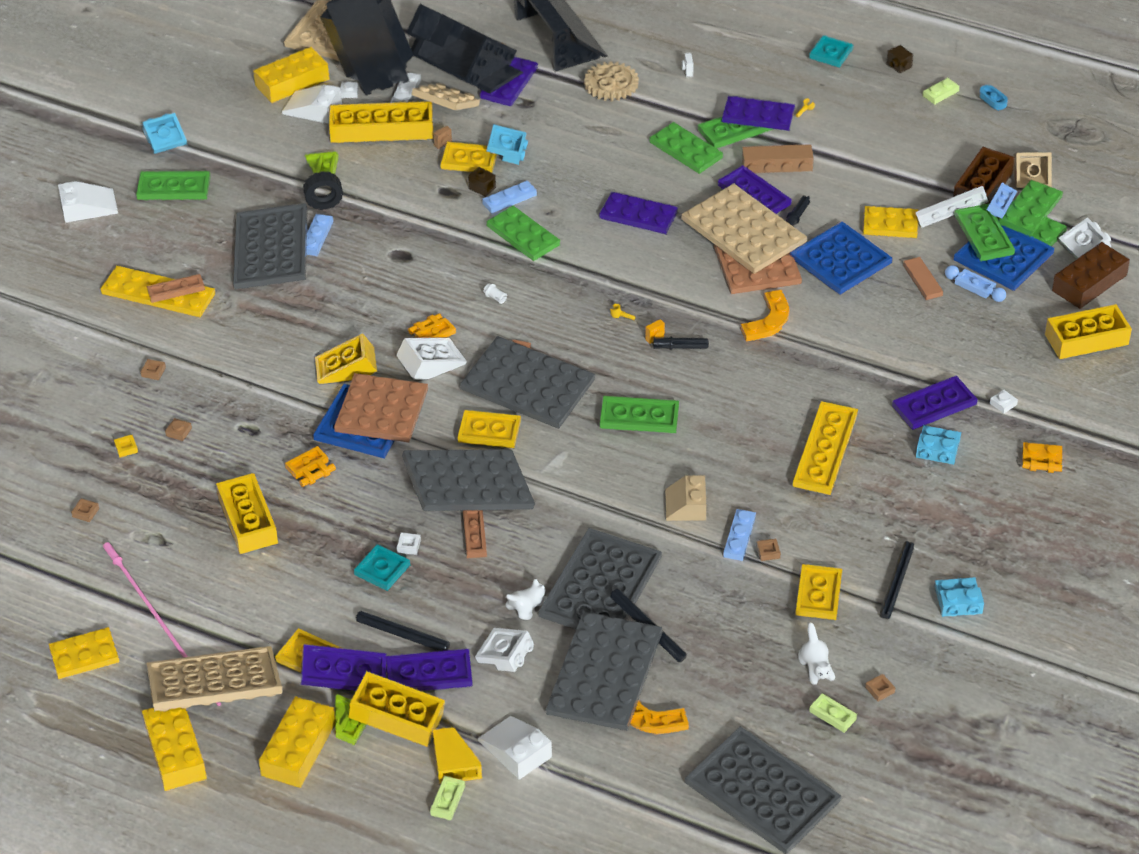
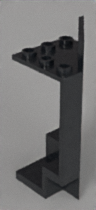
M391 0L328 1L326 4L327 9L320 18L346 77L359 81L365 96L372 94L371 91L379 88L382 91L394 87L395 83L401 81L403 83L410 82L405 69L407 68L406 64L414 55Z
M514 0V11L517 21L540 15L553 32V64L555 72L600 59V56L603 58L608 57L566 0Z
M419 4L406 31V34L415 38L411 47L415 57L489 94L524 73L510 66L517 50L423 4Z

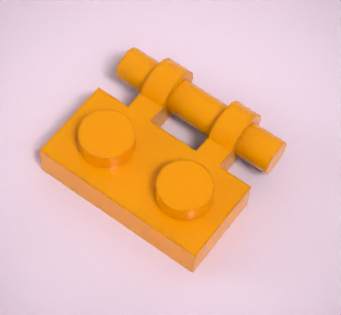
M438 313L428 316L422 322L414 323L412 327L408 328V332L410 335L415 333V338H447L456 333V328Z
M1023 442L1022 468L1035 472L1036 470H1045L1048 473H1054V471L1062 472V446Z
M318 446L285 463L286 469L295 479L304 477L299 480L302 487L316 483V480L321 477L326 478L331 472L336 470L333 463L328 466L325 465L329 462L328 456ZM317 468L319 469L318 471L311 473V471Z

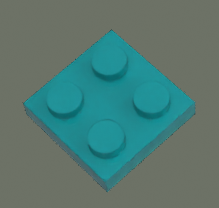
M823 35L810 52L809 59L840 68L852 52L853 44Z
M377 544L354 569V575L388 591L408 569L410 560Z

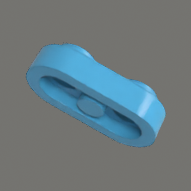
M984 85L980 88V98L992 108L1002 110L1007 107V96L991 85Z

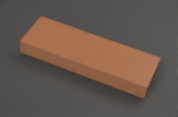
M921 257L903 262L904 268L926 300L943 296V290Z
M200 274L147 286L151 303L205 290Z
M463 510L467 558L487 557L483 510Z

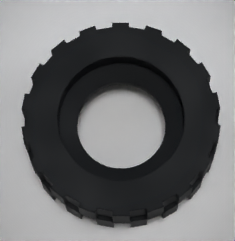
M322 171L314 173V175H310L305 180L303 185L305 201L313 209L328 210L338 205L343 198L341 181L339 177L331 172ZM321 186H330L332 191L327 195L318 196L315 194V189Z

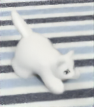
M534 579L530 588L507 594L506 598L508 601L506 602V607L510 610L516 609L518 617L523 620L531 619L533 608L542 606L547 596H544V585L538 583L537 579Z
M810 622L808 624L809 641L803 644L799 650V661L802 665H808L809 681L811 684L815 685L819 679L825 678L833 681L835 674L828 661L829 650L825 642L818 640L816 629L813 623Z

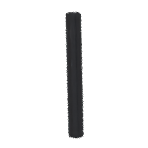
M905 541L880 610L881 618L889 619L891 617L914 550L913 542Z
M616 588L611 592L610 598L634 621L657 626L621 590ZM663 631L659 644L676 661L681 663L686 659L687 653Z
M359 611L356 615V621L361 624L432 649L448 651L450 648V642L393 621L364 611Z

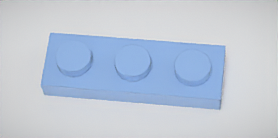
M527 180L483 198V205L492 214L536 196L537 190Z
M1001 183L987 210L993 216L1003 218L1017 190Z
M315 215L307 232V255L318 256L333 224V216Z
M736 509L724 549V558L743 561L755 522L756 512Z

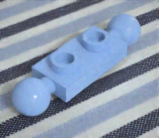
M950 265L945 269V276L948 279H955L956 285L981 297L987 298L989 295H992L993 300L996 302H1002L1006 298V291L1003 288H996V283L967 269L959 272V269L954 265Z

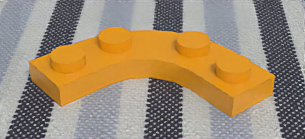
M782 289L764 293V299L770 310L768 316L758 321L741 324L740 329L746 342L766 338L782 330V326L789 318V304Z
M639 700L630 723L636 729L652 734L689 730V723L684 708L653 711L644 707Z

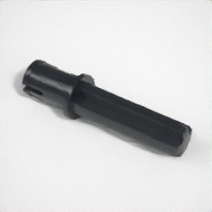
M803 195L792 212L788 213L786 222L793 227L800 222L801 215L811 202L809 196Z
M653 337V349H670L672 351V349H707L709 347L708 338Z

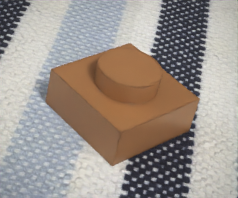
M448 126L434 132V146L437 149L446 146L447 142H452L451 128Z
M147 359L141 370V377L159 380L166 369L165 362Z
M174 418L165 430L167 437L183 441L191 431L192 426L189 422Z
M81 498L71 512L72 517L91 522L99 510L98 503Z
M777 539L757 541L756 547L760 561L780 559L781 553Z
M884 674L866 682L865 688L878 702L895 693L894 685Z

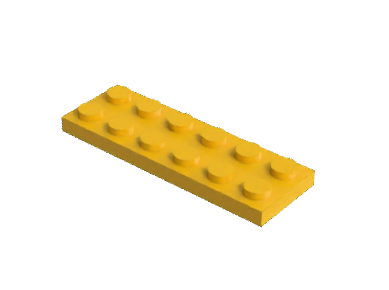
M117 265L101 287V294L196 317L202 316L216 293L215 288L205 286L204 291L151 303L147 286L176 279Z
M823 401L820 402L793 480V487L831 495L858 415V409Z

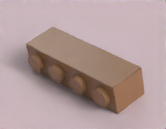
M811 144L742 147V165L754 173L813 171L814 157Z

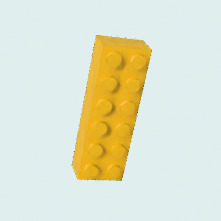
M432 102L330 105L329 130L331 143L433 139Z

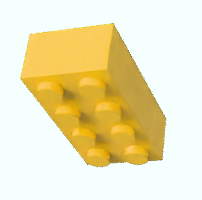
M312 47L253 70L255 86L271 103L291 96L295 91L307 89L330 80L328 63Z
M1117 304L1047 318L1045 336L1058 358L1064 359L1129 345L1132 328Z
M254 473L216 483L218 499L239 554L278 544L276 526Z
M366 671L350 702L349 718L428 747L433 737V730L437 729L443 716L445 700Z
M295 696L259 759L261 776L301 788L335 726L334 708Z
M153 707L142 710L145 728L164 790L167 791L207 779L204 762L187 709L179 707L167 711H154Z

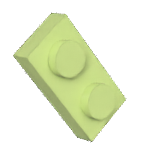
M946 78L924 90L923 97L935 105L958 92L959 85Z
M821 694L814 701L809 710L812 714L844 733L857 719L856 713L824 694Z
M444 776L430 810L432 816L452 820L464 791L465 781Z

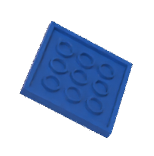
M1001 225L1015 248L1014 255L980 261L969 241L954 254V261L1015 291L1054 253L1055 248L1032 236L1030 237Z
M843 221L790 252L795 262L839 295L892 263L890 255Z
M343 384L313 434L314 440L385 459L394 440L335 432L334 426L350 387L348 384Z

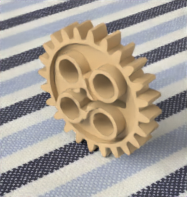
M612 61L609 64L603 62V65L597 64V68L592 66L591 70H587L584 78L585 89L588 90V93H592V97L598 96V99L603 97L604 101L608 98L611 101L614 98L620 101V97L626 99V95L632 96V93H635L636 89H638L639 83L638 73H635V69H631V66L625 67V63L619 65V62L613 64Z

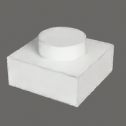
M685 53V60H682V70H685L686 77H693L691 53Z
M341 82V98H358V82Z
M1002 390L990 399V404L1004 414L1017 405L1018 399L1007 391Z
M401 533L397 545V553L417 555L421 535Z

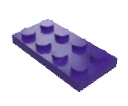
M514 56L510 66L524 73L490 94L482 90L480 99L512 106L538 69V63Z
M728 96L722 122L790 131L795 104Z
M744 165L718 180V186L723 190L735 184L775 214L792 204L790 197Z
M611 191L600 212V219L667 234L678 213V207Z
M956 375L892 401V407L909 427L914 430L977 405L978 399Z
M303 645L301 685L357 691L366 671L386 678V653Z
M469 649L386 656L388 679L410 688L428 691L473 686Z

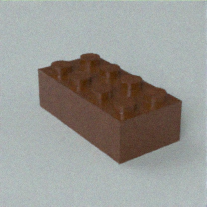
M983 146L954 186L953 197L983 186L988 202L984 204H990L1001 183L1006 184L1013 174L1015 157Z
M1101 242L1055 274L1052 291L1081 309L1127 276L1130 259Z

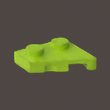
M337 151L305 154L313 174L322 171L335 174L339 158Z
M337 694L335 697V737L355 745L367 724L350 719L349 709L351 700Z

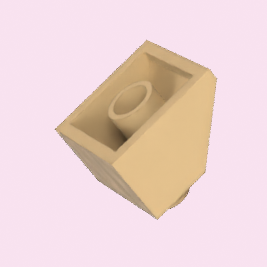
M1051 152L1013 154V157H1015L1013 174L1016 188H1025L1030 180L1052 187Z
M705 475L684 476L665 489L666 521L706 520Z

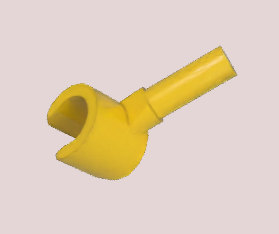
M809 98L804 99V106L795 116L799 118L804 111L813 110L815 107L814 101L807 105L810 100Z
M613 304V309H610L613 318L621 316L631 320L636 318L634 315L621 311L619 304Z

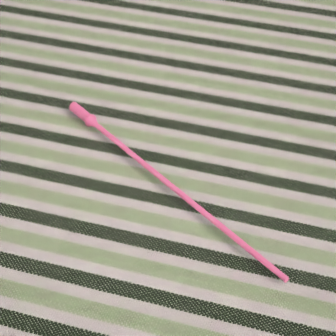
M106 542L103 548L112 559L113 564L121 568L183 658L188 657L123 566L122 558L119 557L112 545Z

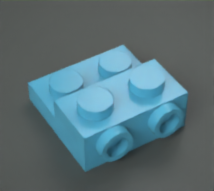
M175 113L165 114L162 117L151 118L143 122L144 134L154 154L187 144L186 137Z
M493 124L487 152L503 155L502 161L519 165V162L524 160L526 151L523 150H526L528 140H525L527 133Z
M923 425L917 446L916 458L954 465L962 432Z
M975 577L935 580V590L942 617L983 614L984 600Z

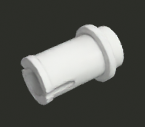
M489 283L483 290L486 297H491L500 304L504 303L507 299V294L496 288L495 284Z

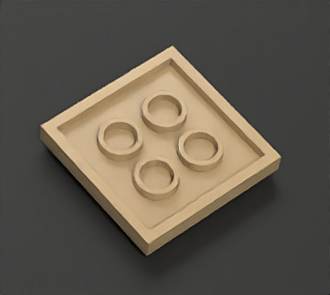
M436 83V85L428 84V86L421 85L419 88H413L411 94L453 110L477 107L480 102L472 94H462L458 89L445 88L446 85Z

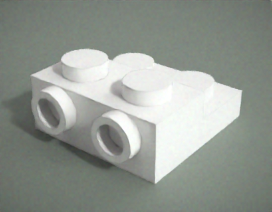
M1086 218L1059 237L1062 245L1076 259L1101 242L1111 247L1110 236L1106 232L1103 233L1099 225L1095 221L1092 222L1089 218Z
M493 628L475 658L478 663L495 664L497 670L515 672L518 667L523 666L524 657L527 652L533 650L534 643L528 631Z

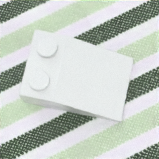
M320 85L295 91L283 109L282 114L329 124L330 105L342 104L341 89L331 85Z
M76 181L58 184L65 223L118 214L112 188Z
M404 338L396 355L410 376L416 380L433 378L463 366L467 362L450 338Z
M512 716L478 738V741L518 780L552 757L551 741L538 728Z

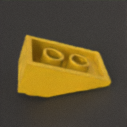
M363 333L315 357L317 382L319 384L352 381L355 373L372 375L377 372L374 346Z

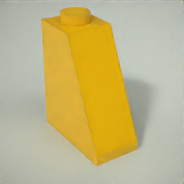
M455 728L433 730L439 784L442 783L444 776L463 781L482 779L481 762Z

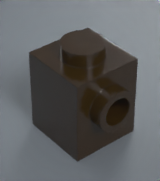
M898 45L888 50L886 64L900 74L912 68L913 54L903 46Z
M481 167L475 169L468 176L469 189L484 197L496 188V175Z

